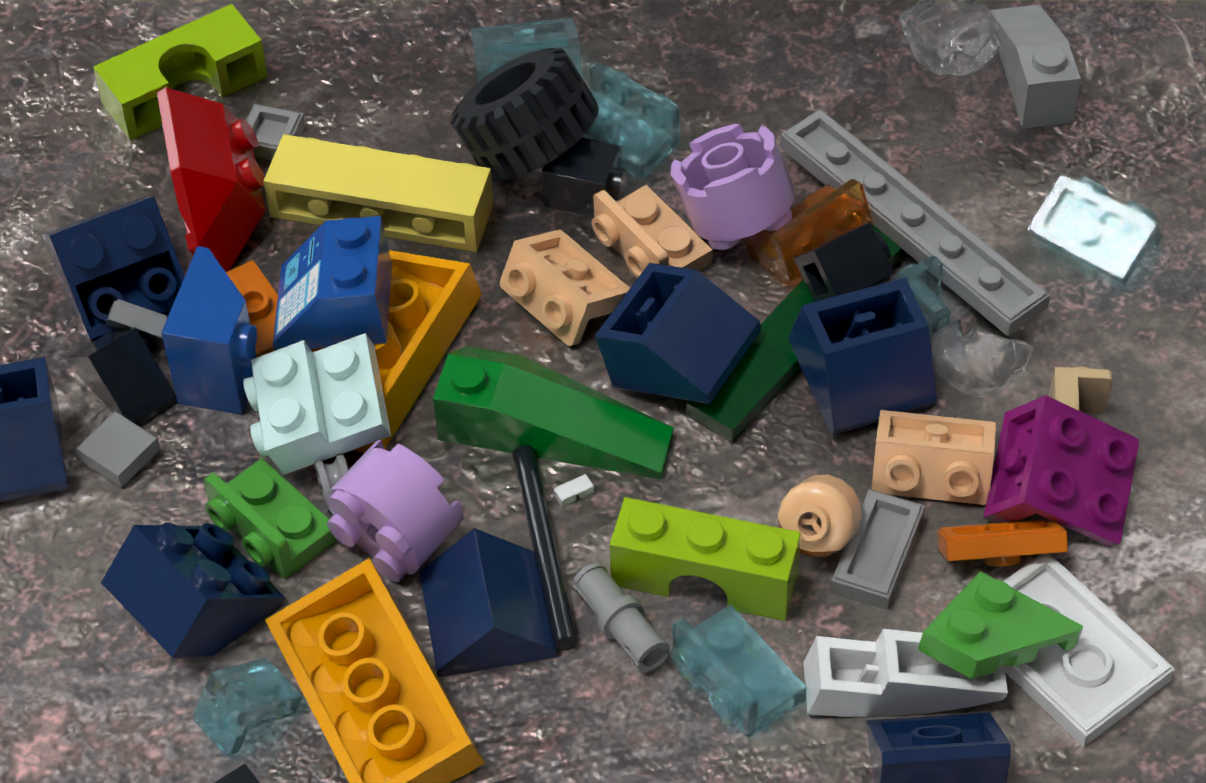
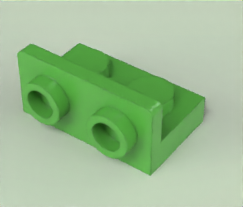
M262 458L227 484L214 472L203 479L208 498L205 510L211 521L226 532L229 530L234 532L242 540L244 549L255 563L261 567L269 565L284 580L337 541L327 527V522L330 519Z

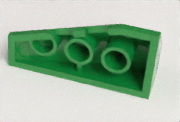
M465 346L448 354L433 397L438 441L512 453L520 446H531L535 450L536 458L660 480L662 479L674 435V427L522 355Z

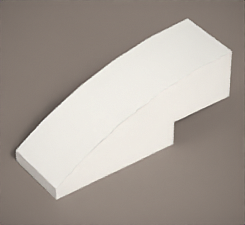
M883 629L876 642L816 636L803 662L807 715L889 717L927 714L1001 701L1008 694L1005 667H999L995 673L970 679L919 651L918 647L923 634L920 632Z

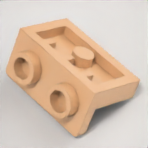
M647 185L617 202L605 190L593 195L594 218L592 219V227L597 238L605 246H612L625 259L629 270L637 279L649 263L698 271L712 264L713 250Z
M561 229L515 240L500 279V287L567 346L579 344L588 320L612 313L630 289L629 286Z
M880 410L871 489L887 495L985 505L991 486L996 422Z

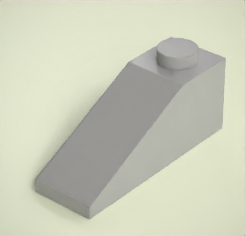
M1040 4L989 10L988 18L1022 129L1074 123L1081 78L1067 38Z

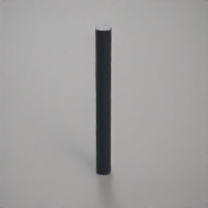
M520 446L512 452L553 643L557 650L566 651L578 644L535 450L531 446Z

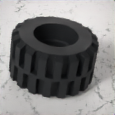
M547 48L517 57L484 77L469 90L452 113L451 124L477 165L491 168V178L493 181L507 180L533 172L569 150L592 126L599 113V105L567 53L561 48Z

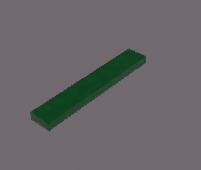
M862 216L850 229L869 223V221ZM871 223L874 231L882 235L889 247L891 255L889 262L893 268L907 252ZM804 279L761 323L762 330L712 402L707 404L689 400L686 403V411L689 417L733 442L800 370V364L788 337L802 305L814 302ZM881 280L870 285L869 287L878 285L881 282Z

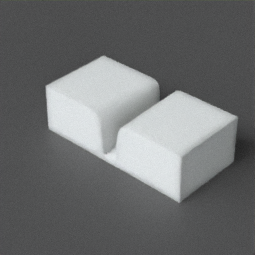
M586 474L553 488L554 496L562 507L574 502L577 494L580 498L594 493V486Z

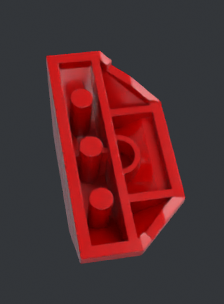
M164 88L157 92L171 177L179 211L185 221L187 233L185 238L188 251L194 256L197 246L209 248L224 271L228 272L266 211L261 189L264 187L263 181L265 177L256 162L254 148L258 147L257 137L250 124L244 118L238 120L223 103Z

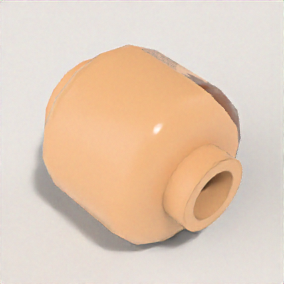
M830 475L811 476L794 486L782 499L778 512L779 528L801 532L800 554L812 558L827 557L841 550L858 532L862 519L861 503L854 489L842 479Z

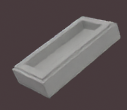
M869 489L861 507L862 519L859 530L845 546L831 580V593L888 610L924 519L925 506Z

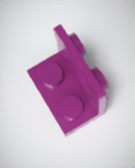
M1047 395L1005 412L983 518L993 523L1016 522L1038 514L1109 547L1120 544L1139 448L1138 439Z

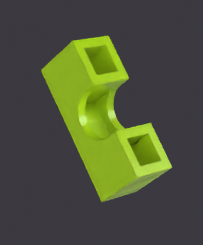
M229 4L93 66L101 103L130 141L162 126L157 92L164 88L173 89L180 83L199 80L211 84L223 98L268 77L262 40L233 4Z
M624 497L609 544L610 573L612 579L621 588L669 597L675 578L680 576L702 577L716 583L724 590L727 595L728 610L786 621L799 573L801 532Z

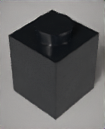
M582 137L569 150L545 165L542 169L544 207L594 218L593 195L605 190L614 200L622 199L627 188L628 170L621 168V146Z
M871 222L852 228L794 257L814 302L867 288L894 274L889 262L891 258L889 247L882 235L874 231Z

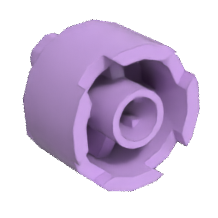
M732 124L714 129L689 143L692 153L682 162L674 159L671 164V177L691 227L699 237L708 240L712 249H729L736 245L741 238L752 236L762 230L774 231L781 229L792 219L790 207L794 202V187L775 136L767 127L761 126L758 133H744L741 124Z
M377 440L331 488L326 496L328 507L333 515L327 522V527L334 537L348 547H353L357 544L363 551L373 556L372 562L377 570L385 578L394 582H399L406 574H414L460 524L464 516L461 503L454 501L449 505L446 498L437 489L444 481V478L422 457L400 444H397L389 452L385 450L381 440Z

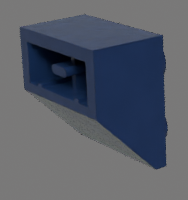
M154 196L141 197L42 234L61 285L89 340L114 329L105 326L114 301L118 299L157 313L172 308L185 276Z
M649 263L596 333L595 338L612 387L710 404L762 328L757 318L698 270Z
M906 277L802 305L788 340L831 436L878 423L880 410L913 413L935 406L937 397L929 325Z
M45 357L0 365V502L69 489L58 401Z
M172 523L134 525L101 581V584L172 658L214 656L279 609L286 599L269 581V573L257 563L246 559L232 545L234 540L228 532L209 523H205L202 526H178Z

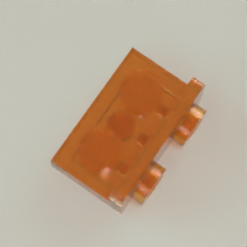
M851 179L838 189L828 184L792 208V219L782 228L774 231L762 230L747 239L745 244L750 259L790 282L801 275L794 257L852 228L871 222V225L873 224L863 184L855 179Z

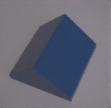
M474 528L419 572L438 678L557 658V649L553 643L534 551Z
M990 712L866 720L874 783H1006L1011 745Z

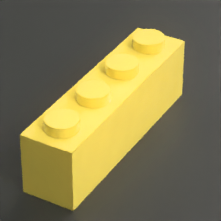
M286 134L282 135L263 181L269 216L272 218L321 226L326 220L381 216L386 237L472 252L478 251L494 205L491 168Z

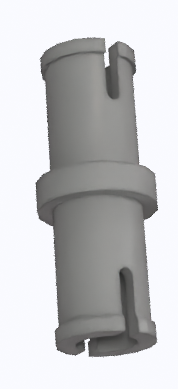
M591 563L582 568L574 577L573 582L575 585H572V588L583 598L598 617V628L607 638L617 640L634 661V665L640 672L652 671L660 666L669 655L668 649H670V645L659 636L645 619L642 604L634 595H626L608 574L607 569L602 563Z

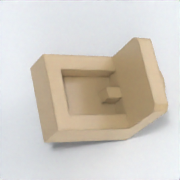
M1084 366L1072 368L1054 367L1049 397L1083 413H1105L1112 386V372L1110 370L1091 369Z

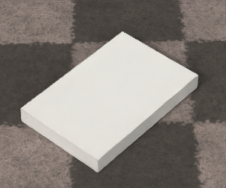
M1040 554L1003 581L1011 588L1083 625L1078 644L1074 649L1064 651L1058 644L1038 649L1034 661L1018 666H1004L1005 673L1082 747L1088 745L1172 681L1175 668L1051 554Z

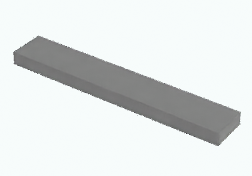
M821 109L780 134V148L1007 336L1048 308L1050 295Z

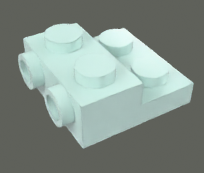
M366 333L312 352L303 340L251 360L253 376L244 379V389L250 405L255 411H259L260 422L254 423L250 427L251 436L258 453L262 457L269 456L284 475L310 466L315 461H323L391 436L375 346Z

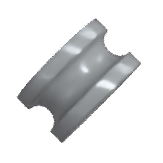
M343 454L337 455L332 464H324L322 460L314 462L320 489L328 512L331 511L328 507L326 496L331 488L348 471Z

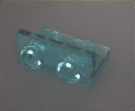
M573 17L471 28L478 82L497 68L517 57L547 48L563 49L582 77L579 37Z
M596 62L589 69V90L599 105V113L592 126L583 135V138L620 145L621 168L627 169L628 174L641 181L680 143V109L666 96L656 94L634 82L626 74L614 71L604 64Z
M1061 174L1027 228L1030 236L1125 285L1149 245L1157 248L1162 240L1158 224L1154 221L1156 219L1155 214L1134 201L1128 200L1124 206L1108 198V191L1087 177L1081 176L1078 181H1075Z
M731 604L694 628L684 617L672 624L673 649L670 651V655L675 667L686 680L692 681L695 679L708 693L709 702L719 718L725 723L733 721L747 738L806 700L807 687Z

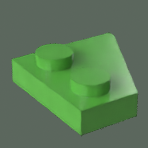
M980 571L923 631L918 650L968 678L975 679L995 673L1002 666H1018L1034 661L1040 648L1058 644L1064 651L1074 649L1078 644L1083 625L1011 588L1007 583L994 579Z

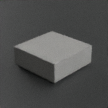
M258 104L253 105L246 120L255 132L258 141V147L254 148L255 157L267 160L273 159L283 134L301 137L306 126L304 113Z
M118 299L114 301L105 326L114 329L136 327L143 339L158 344L162 339L161 332L166 323L167 316Z
M117 412L108 417L76 448L79 461L121 488L160 451L158 439Z

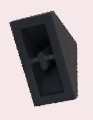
M136 327L113 329L67 357L68 365L112 413L117 412L139 427L178 403L175 393Z

